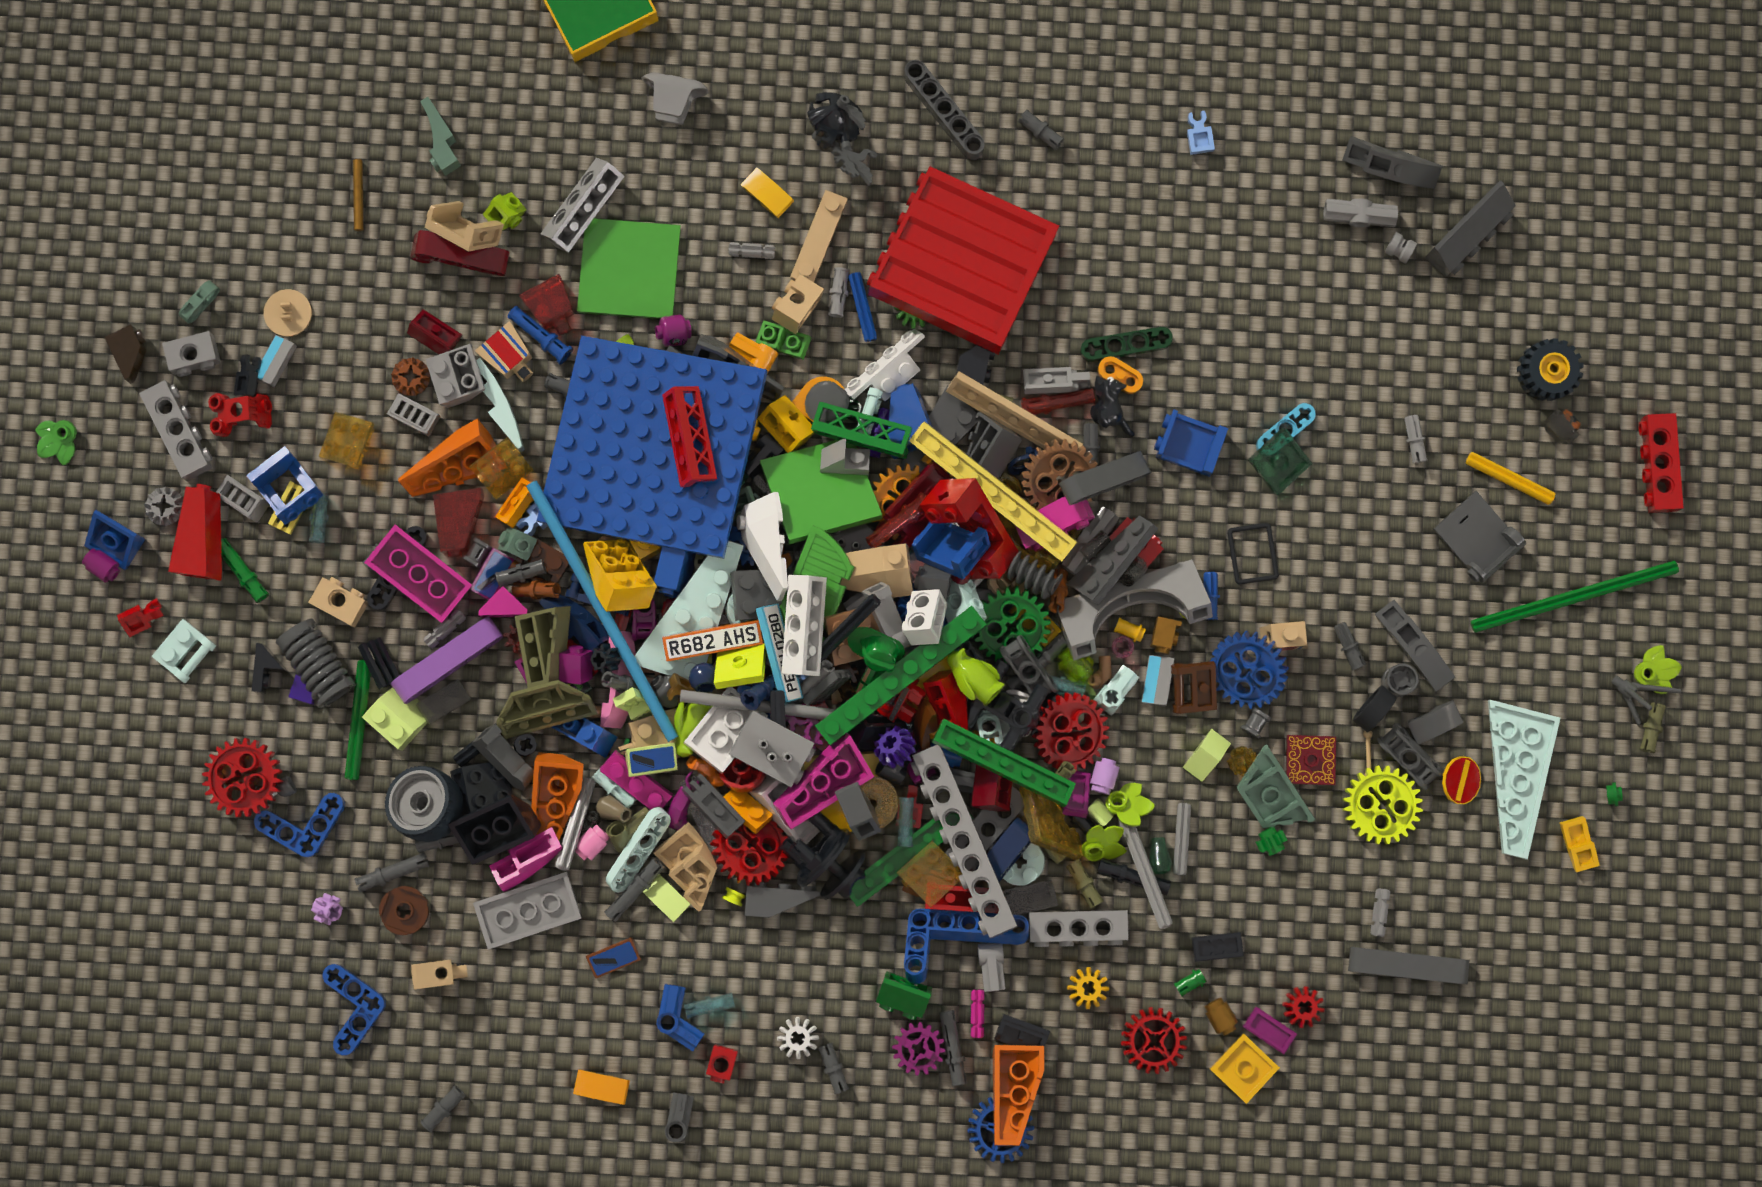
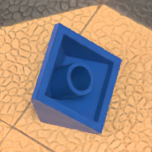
M95 510L84 546L90 550L94 548L103 551L116 560L120 568L126 570L144 543L145 538L107 515Z

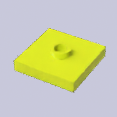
M765 643L717 652L714 676L715 688L722 689L764 682L767 654Z

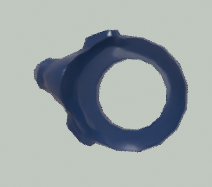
M1031 446L1026 447V454L1014 458L1008 464L1007 469L1009 473L1018 475L1023 471H1028L1025 465L1013 467V465L1022 459H1029L1028 463H1031L1032 460L1029 454L1037 456L1036 449Z

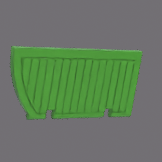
M812 525L793 575L827 577L824 617L837 613L847 588L841 585V581L843 578L850 580L855 566L851 564L843 548L832 536ZM787 591L780 605V611L783 618L784 626L786 617Z

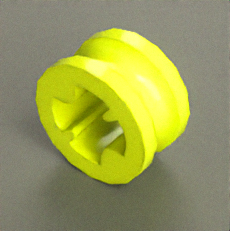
M726 887L727 894L723 895L722 898L742 907L741 900L746 898V895Z

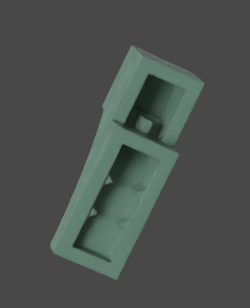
M426 97L420 102L428 116L433 135V148L429 150L433 158L429 161L436 172L441 170L446 176L461 167L449 147L456 143V140L429 97Z

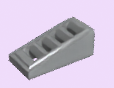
M399 393L387 412V415L427 437H430L441 417L436 412ZM403 401L406 404L398 415L395 412ZM409 407H414L408 418H404ZM419 410L421 411V413L416 422L414 423L412 422V420L416 415L417 411ZM427 414L429 417L423 427L419 426Z
M229 475L225 477L216 493L220 494L222 501L255 522L261 519L269 507V503L263 497ZM232 485H235V488L227 498L226 494L228 493ZM242 490L243 492L241 493V495L239 496V498L237 499V501L234 502V500L236 499V497L238 496V494H239L240 491ZM249 495H250L251 498L249 499V501L247 502V504H246L245 507L243 508V507H242L243 504L245 503V501L247 500V498H248Z

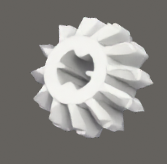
M800 1017L795 1018V1026L788 1019L786 1024L790 1029L788 1030L782 1026L779 1028L781 1032L786 1034V1036L777 1037L778 1041L786 1040V1043L779 1048L784 1050L789 1047L788 1057L792 1055L793 1050L796 1051V1059L801 1058V1050L808 1057L810 1052L806 1047L809 1046L814 1050L817 1048L810 1040H818L819 1035H810L817 1028L815 1025L809 1029L806 1028L809 1024V1019L804 1021L803 1026L800 1025ZM796 1031L798 1034H804L805 1038L802 1039L804 1041L802 1044L792 1042L793 1032Z

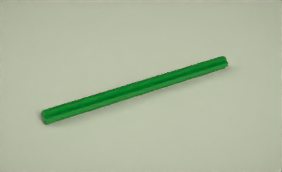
M1676 561L1657 565L1473 619L1471 627L1475 633L1667 577L1678 573L1679 567Z

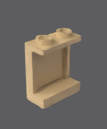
M460 201L430 206L427 212L426 229L467 251L498 246L504 226L503 223L496 220L475 224L463 218L461 212L464 204Z

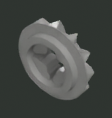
M156 488L155 491L148 494L147 501L144 504L146 515L152 522L158 525H171L179 520L183 498L172 488ZM166 499V503L174 507L166 508L165 512L162 513V509L155 505L163 503V500Z

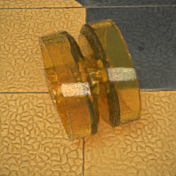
M874 776L862 784L861 788L869 800L874 799L877 805L874 809L880 829L893 821L898 811L899 799L895 788L888 781Z

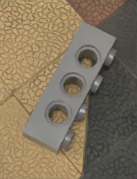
M596 158L540 234L558 249L569 253L625 176L609 162Z
M164 380L140 392L139 394L181 478L189 481L212 469L210 461L213 458L206 447H202L199 441L202 439V436L197 427L191 426L188 420L192 418L185 405L181 406L178 400L181 395L175 384L171 385ZM168 403H172L171 412L163 414V407ZM182 424L183 431L179 435H174V427ZM189 445H193V453L190 456H185L184 449Z
M1128 910L1028 913L1029 942H1034V947H1049V942H1059V946H1074V941H1083V946H1098V941H1108V945H1123L1122 940H1128ZM1077 921L1083 923L1085 927L1084 933L1080 936L1074 935L1071 930L1072 925ZM1100 921H1105L1109 925V931L1105 935H1100L1096 931V925ZM1051 922H1056L1060 926L1059 934L1054 937L1050 936L1047 932V926Z

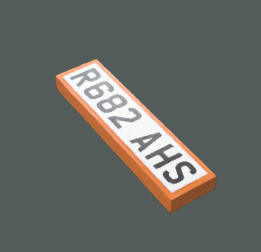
M758 619L662 637L667 662L763 644Z

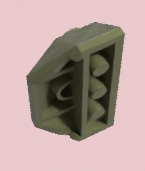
M556 680L512 692L496 722L502 731L504 739L597 715L598 711L589 695Z

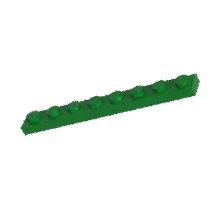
M971 605L942 628L939 644L919 645L898 661L892 671H885L816 724L815 727L831 746L985 628L987 624Z

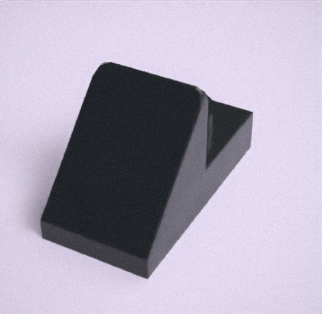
M256 643L251 691L266 694L267 688L271 686V674H268V670L287 671V669L266 645Z

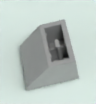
M472 344L426 359L439 405L450 408L472 400L485 390Z

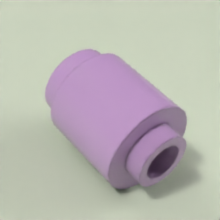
M1102 758L1101 762L1096 761L1090 782L1092 784V791L1110 795L1111 790H1114L1120 768L1115 766L1116 761Z

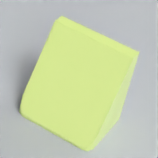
M1099 798L1088 807V814L1102 827L1114 817V814L1107 810L1106 805Z

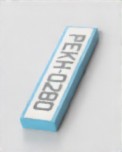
M779 603L756 608L777 690L785 692V703L803 699L798 675L782 674L785 626Z

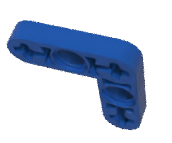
M336 793L325 795L304 830L271 811H261L260 814H257L254 818V825L257 830L300 856L313 857L318 853L343 812L345 801L341 795ZM337 798L336 803L339 807L331 809L329 813L333 815L332 820L328 816L320 814L322 810L327 812L330 808V805L327 803L329 799L334 800ZM269 815L271 823L278 825V821H280L281 824L276 830L270 826L263 828V822L260 821L261 818H266ZM319 818H323L327 822V827L323 832H317L314 828V823ZM285 827H290L293 830V837L289 841H284L280 836L281 830ZM310 830L312 834L321 838L319 841L314 838L311 846L314 847L313 850L304 852L305 847L302 846V843L310 841L312 836L307 835Z
M331 964L323 971L324 982L358 1006L333 1041V1048L337 1054L349 1055L356 1050L384 1011L386 1000L381 993L343 966ZM338 969V976L342 979H346L347 976L350 977V979H348L344 983L342 989L339 987L342 984V982H340L337 979H334L333 981L330 980V970L335 971ZM352 982L358 983L361 987V992L358 996H351L348 993V986ZM366 990L370 991V993L366 995L367 997H369L370 999H375L377 997L379 999V1009L373 1008L371 1010L369 1008L371 1004L366 999H364L362 1003L359 1002V1000L365 995ZM356 1017L365 1019L366 1027L364 1030L357 1031L354 1028L353 1021ZM347 1029L359 1036L358 1039L355 1037L350 1039L348 1043L351 1046L350 1049H340L342 1046L339 1042L340 1039L346 1040L350 1033L346 1032Z

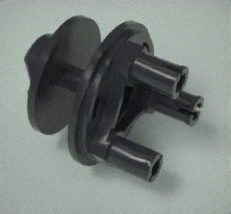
M818 812L808 819L809 822L823 833V838L813 848L806 845L801 838L797 839V843H795L791 837H787L779 849L795 861L794 865L800 869L797 875V884L800 887L809 885L828 869L832 874L824 884L820 896L824 900L833 897L837 893L843 898L851 896L854 883L866 877V873L860 868L866 854L862 850H858L839 864L836 858L846 846L851 832L848 829H840L825 815Z

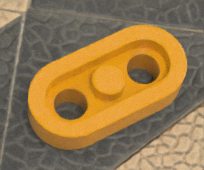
M1115 357L1104 358L1098 366V374L1103 380L1113 377L1122 382V384H1126L1127 379L1134 380L1135 384L1133 386L1127 385L1126 388L1121 390L1124 393L1134 394L1143 385L1141 373ZM1111 366L1114 369V373L1108 374L1105 368Z

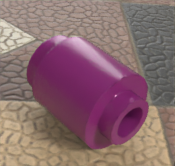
M92 548L82 560L85 569L104 583L109 580H115L120 573L119 563L101 550Z

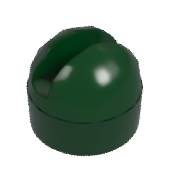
M853 399L849 400L847 409L862 413L863 407L860 402ZM855 417L848 418L853 421L857 420Z

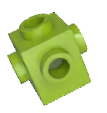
M510 192L503 196L499 194L494 197L483 213V216L488 222L497 220L503 223V230L509 227L513 229L522 222L521 217L527 209Z

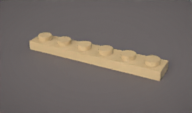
M960 371L946 390L947 393L1045 449L1044 442H1047L1051 447L1053 446L1054 439L1058 441L1059 445H1062L1064 439H1067L1069 446L1073 441L1077 442L1078 448L1083 445L1081 442Z

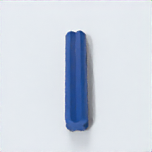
M855 272L849 275V281L864 341L870 342L876 340L877 335L862 275L860 272Z

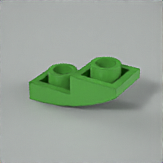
M763 320L756 343H763L777 352L804 360L812 338L799 332L794 334L781 325Z

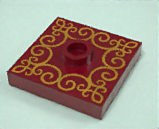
M1286 735V774L1292 784L1335 785L1336 737Z

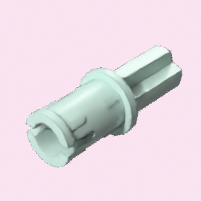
M600 769L592 776L591 779L607 791V795L614 796L625 807L630 808L635 803V797L600 772Z

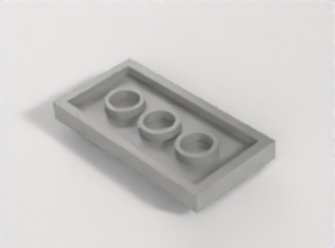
M568 872L473 903L488 950L582 919Z

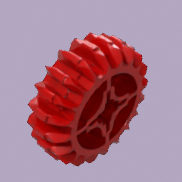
M1153 1007L1148 1008L1149 1015H1146L1144 1010L1141 1009L1139 1010L1140 1019L1132 1014L1131 1019L1135 1023L1132 1025L1125 1022L1124 1024L1130 1028L1129 1033L1126 1031L1121 1032L1122 1036L1128 1037V1041H1121V1045L1129 1046V1049L1124 1050L1123 1054L1129 1055L1132 1053L1133 1056L1129 1058L1128 1062L1132 1064L1138 1060L1135 1067L1137 1070H1140L1144 1064L1145 1073L1147 1074L1150 1073L1151 1067H1154L1155 1074H1159V1066H1162L1163 1070L1168 1072L1169 1067L1167 1063L1170 1062L1172 1066L1176 1067L1177 1062L1173 1058L1176 1056L1179 1059H1183L1184 1057L1177 1052L1179 1049H1187V1046L1180 1044V1041L1187 1040V1036H1179V1032L1184 1031L1185 1027L1179 1026L1176 1028L1175 1025L1179 1023L1180 1019L1176 1017L1170 1021L1172 1016L1170 1011L1163 1017V1008H1158L1157 1015H1154ZM1150 1020H1160L1166 1025L1157 1031H1151L1144 1023ZM1139 1029L1144 1036V1042L1136 1051L1134 1037ZM1146 1031L1151 1035L1153 1034V1036H1156V1034L1160 1035L1157 1042L1162 1050L1153 1044L1152 1047L1148 1046L1151 1040ZM1172 1031L1173 1047L1169 1053L1164 1045V1039ZM1151 1050H1157L1164 1058L1158 1061H1148L1143 1059L1142 1056Z

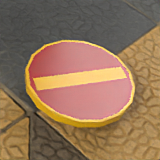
M1458 756L1447 764L1443 773L1442 785L1448 800L1454 804H1467L1476 797L1481 785V774L1477 763L1470 757Z

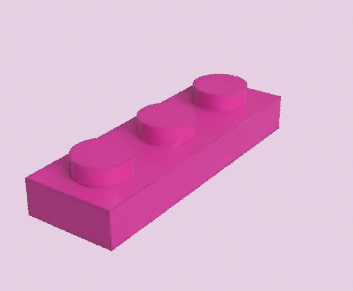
M616 750L600 767V772L650 810L655 807L663 808L673 796V793L649 775L629 777L626 757Z

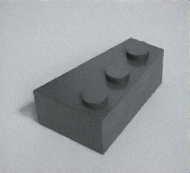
M978 411L976 418L979 420L975 432H970L968 439L971 440L967 455L999 479L1013 454L1018 449L1022 438L1006 426Z

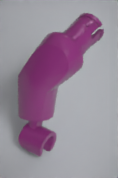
M691 771L685 778L686 786L691 791L692 788L690 787L689 783L692 781L690 777L693 774V771ZM680 786L668 811L671 818L668 827L675 828L676 831L688 823L686 815H688L691 801L682 792L683 786Z

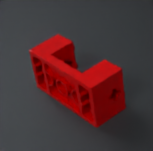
M976 478L939 480L920 504L931 524L957 523L959 527L973 533L978 527L987 530L991 546L971 570L970 579H1000L1019 552Z

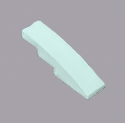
M479 358L477 359L480 373L487 381L484 384L485 390L483 392L495 406L488 413L521 453L524 451V446L510 403L495 377L482 359Z

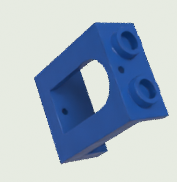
M286 446L246 475L275 511V515L285 525L295 520L305 509L315 505L323 496V493ZM287 470H290L304 491L285 505L270 483Z

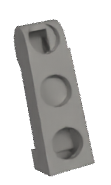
M880 582L863 590L862 593L865 599L871 594H875L881 601L880 605L872 612L880 632L900 641L904 649L911 646L907 637L903 635L902 620L892 599L889 585Z

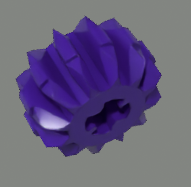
M896 725L893 729L886 727V733L884 734L878 733L880 740L874 742L876 747L874 753L879 761L893 769L897 765L904 767V761H911L910 754L916 753L913 747L916 742L907 729H901Z

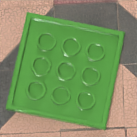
M594 218L584 231L577 312L661 319L664 316L673 315L681 225Z
M838 440L760 460V466L770 493H779L783 515L781 523L789 544L807 540L812 525L829 534L882 519L880 507L867 475L820 473L822 449L838 442ZM846 443V448L857 449L856 445Z

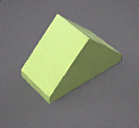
M1211 729L1182 768L1203 782L1220 762L1231 743Z

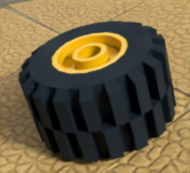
M1553 338L1542 340L1523 352L1525 355L1520 357L1518 361L1521 365L1517 367V372H1521V376L1517 377L1518 381L1524 382L1522 389L1524 391L1529 390V396H1537V400L1541 401L1546 399L1547 401H1553L1572 393L1573 389L1577 388L1580 384L1578 380L1583 377L1580 369L1584 368L1583 363L1578 361L1579 358H1582L1580 353L1575 354L1573 352L1576 349L1573 345L1568 347L1567 341L1562 340L1559 342L1558 339Z

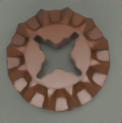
M413 357L402 359L398 364H395L391 373L392 384L398 392L406 396H415L422 393L430 382L428 367L422 361ZM412 367L413 374L420 378L412 379L409 386L407 378L401 375L409 374V370Z

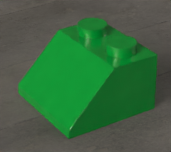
M886 971L876 1002L884 1010L893 1012L896 1009L902 1011L904 1017L916 1020L917 1017L923 1018L932 994V987L922 983H910L907 978Z

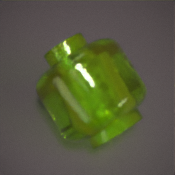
M1069 647L1063 650L1058 657L1060 659L1058 669L1073 683L1078 681L1084 682L1094 671V661L1090 656L1073 660Z

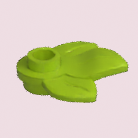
M1658 645L1644 653L1643 662L1635 667L1634 677L1639 684L1672 688L1669 680L1675 678L1680 673L1682 666L1676 660L1665 658L1664 646ZM1645 669L1650 671L1649 678L1644 675ZM1654 691L1655 693H1658V694H1666V693H1667V692Z
M1140 783L1125 784L1120 791H1114L1106 798L1107 810L1112 814H1116L1121 823L1132 827L1140 826V816L1149 814L1155 805L1152 801L1140 795L1142 790V784ZM1120 802L1122 805H1114V803Z
M1101 825L1092 827L1086 834L1087 841L1081 847L1084 857L1089 861H1098L1102 858L1114 859L1127 852L1126 848L1118 843L1124 833V828L1110 826L1104 829Z

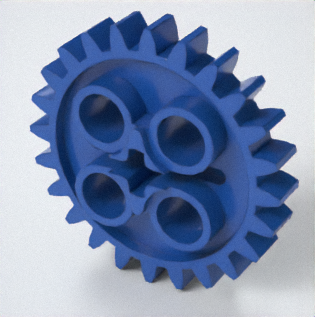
M1245 631L1242 637L1236 632L1233 638L1228 635L1224 639L1225 642L1221 641L1217 645L1218 649H1215L1212 653L1215 657L1210 661H1214L1216 664V682L1219 683L1216 691L1222 689L1225 691L1222 696L1223 699L1231 696V704L1238 700L1240 708L1245 703H1248L1250 709L1254 707L1255 702L1261 708L1264 705V701L1270 704L1273 698L1277 699L1280 695L1279 691L1285 688L1283 682H1286L1288 676L1283 673H1286L1289 667L1282 665L1286 661V657L1278 656L1282 649H1273L1275 641L1268 644L1266 643V635L1262 639H1258V632H1255L1250 637L1248 631ZM1247 650L1253 651L1256 658L1250 657ZM1228 662L1234 663L1237 669L1230 668ZM1261 670L1267 671L1270 678L1264 677L1261 674ZM1241 682L1248 683L1250 689L1244 688Z

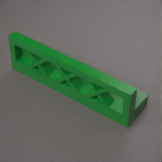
M819 402L811 430L814 434L838 441L846 439V443L906 459L909 452L907 445L912 427ZM824 409L833 411L837 418L829 424L820 422ZM849 417H855L860 426L849 430L844 427L842 421ZM860 419L866 420L867 422L862 424ZM876 423L880 425L883 432L876 436H870L865 427ZM883 426H887V427H891V428L885 430V428H884ZM896 429L905 431L901 444L892 442L888 434ZM886 436L887 440L881 439V437Z

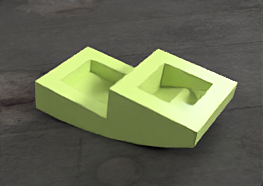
M632 687L613 698L615 706L628 711L630 719L633 721L653 715L642 694L636 688Z
M660 874L652 881V886L648 890L645 889L643 891L673 922L691 905Z

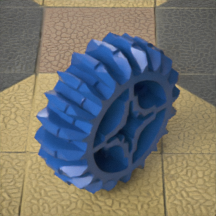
M988 1097L989 1106L986 1107L983 1102H980L979 1105L983 1110L979 1112L977 1109H973L972 1111L978 1116L977 1120L974 1118H969L968 1120L969 1123L975 1124V1127L967 1129L968 1133L976 1134V1136L969 1138L971 1143L979 1142L974 1147L975 1151H979L982 1147L984 1148L981 1157L985 1158L988 1153H991V1162L995 1161L996 1155H1000V1163L1005 1162L1004 1155H1008L1010 1161H1014L1013 1152L1016 1151L1021 1157L1023 1153L1019 1148L1023 1146L1025 1149H1029L1030 1146L1024 1140H1033V1136L1027 1134V1131L1034 1130V1126L1026 1125L1020 1146L999 1149L1000 1146H994V1139L992 1147L988 1146L983 1141L980 1131L982 1127L994 1134V1128L990 1127L994 1126V1121L983 1120L989 1112L994 1110L993 1099ZM1031 1115L1029 1116L1027 1122L1033 1119Z

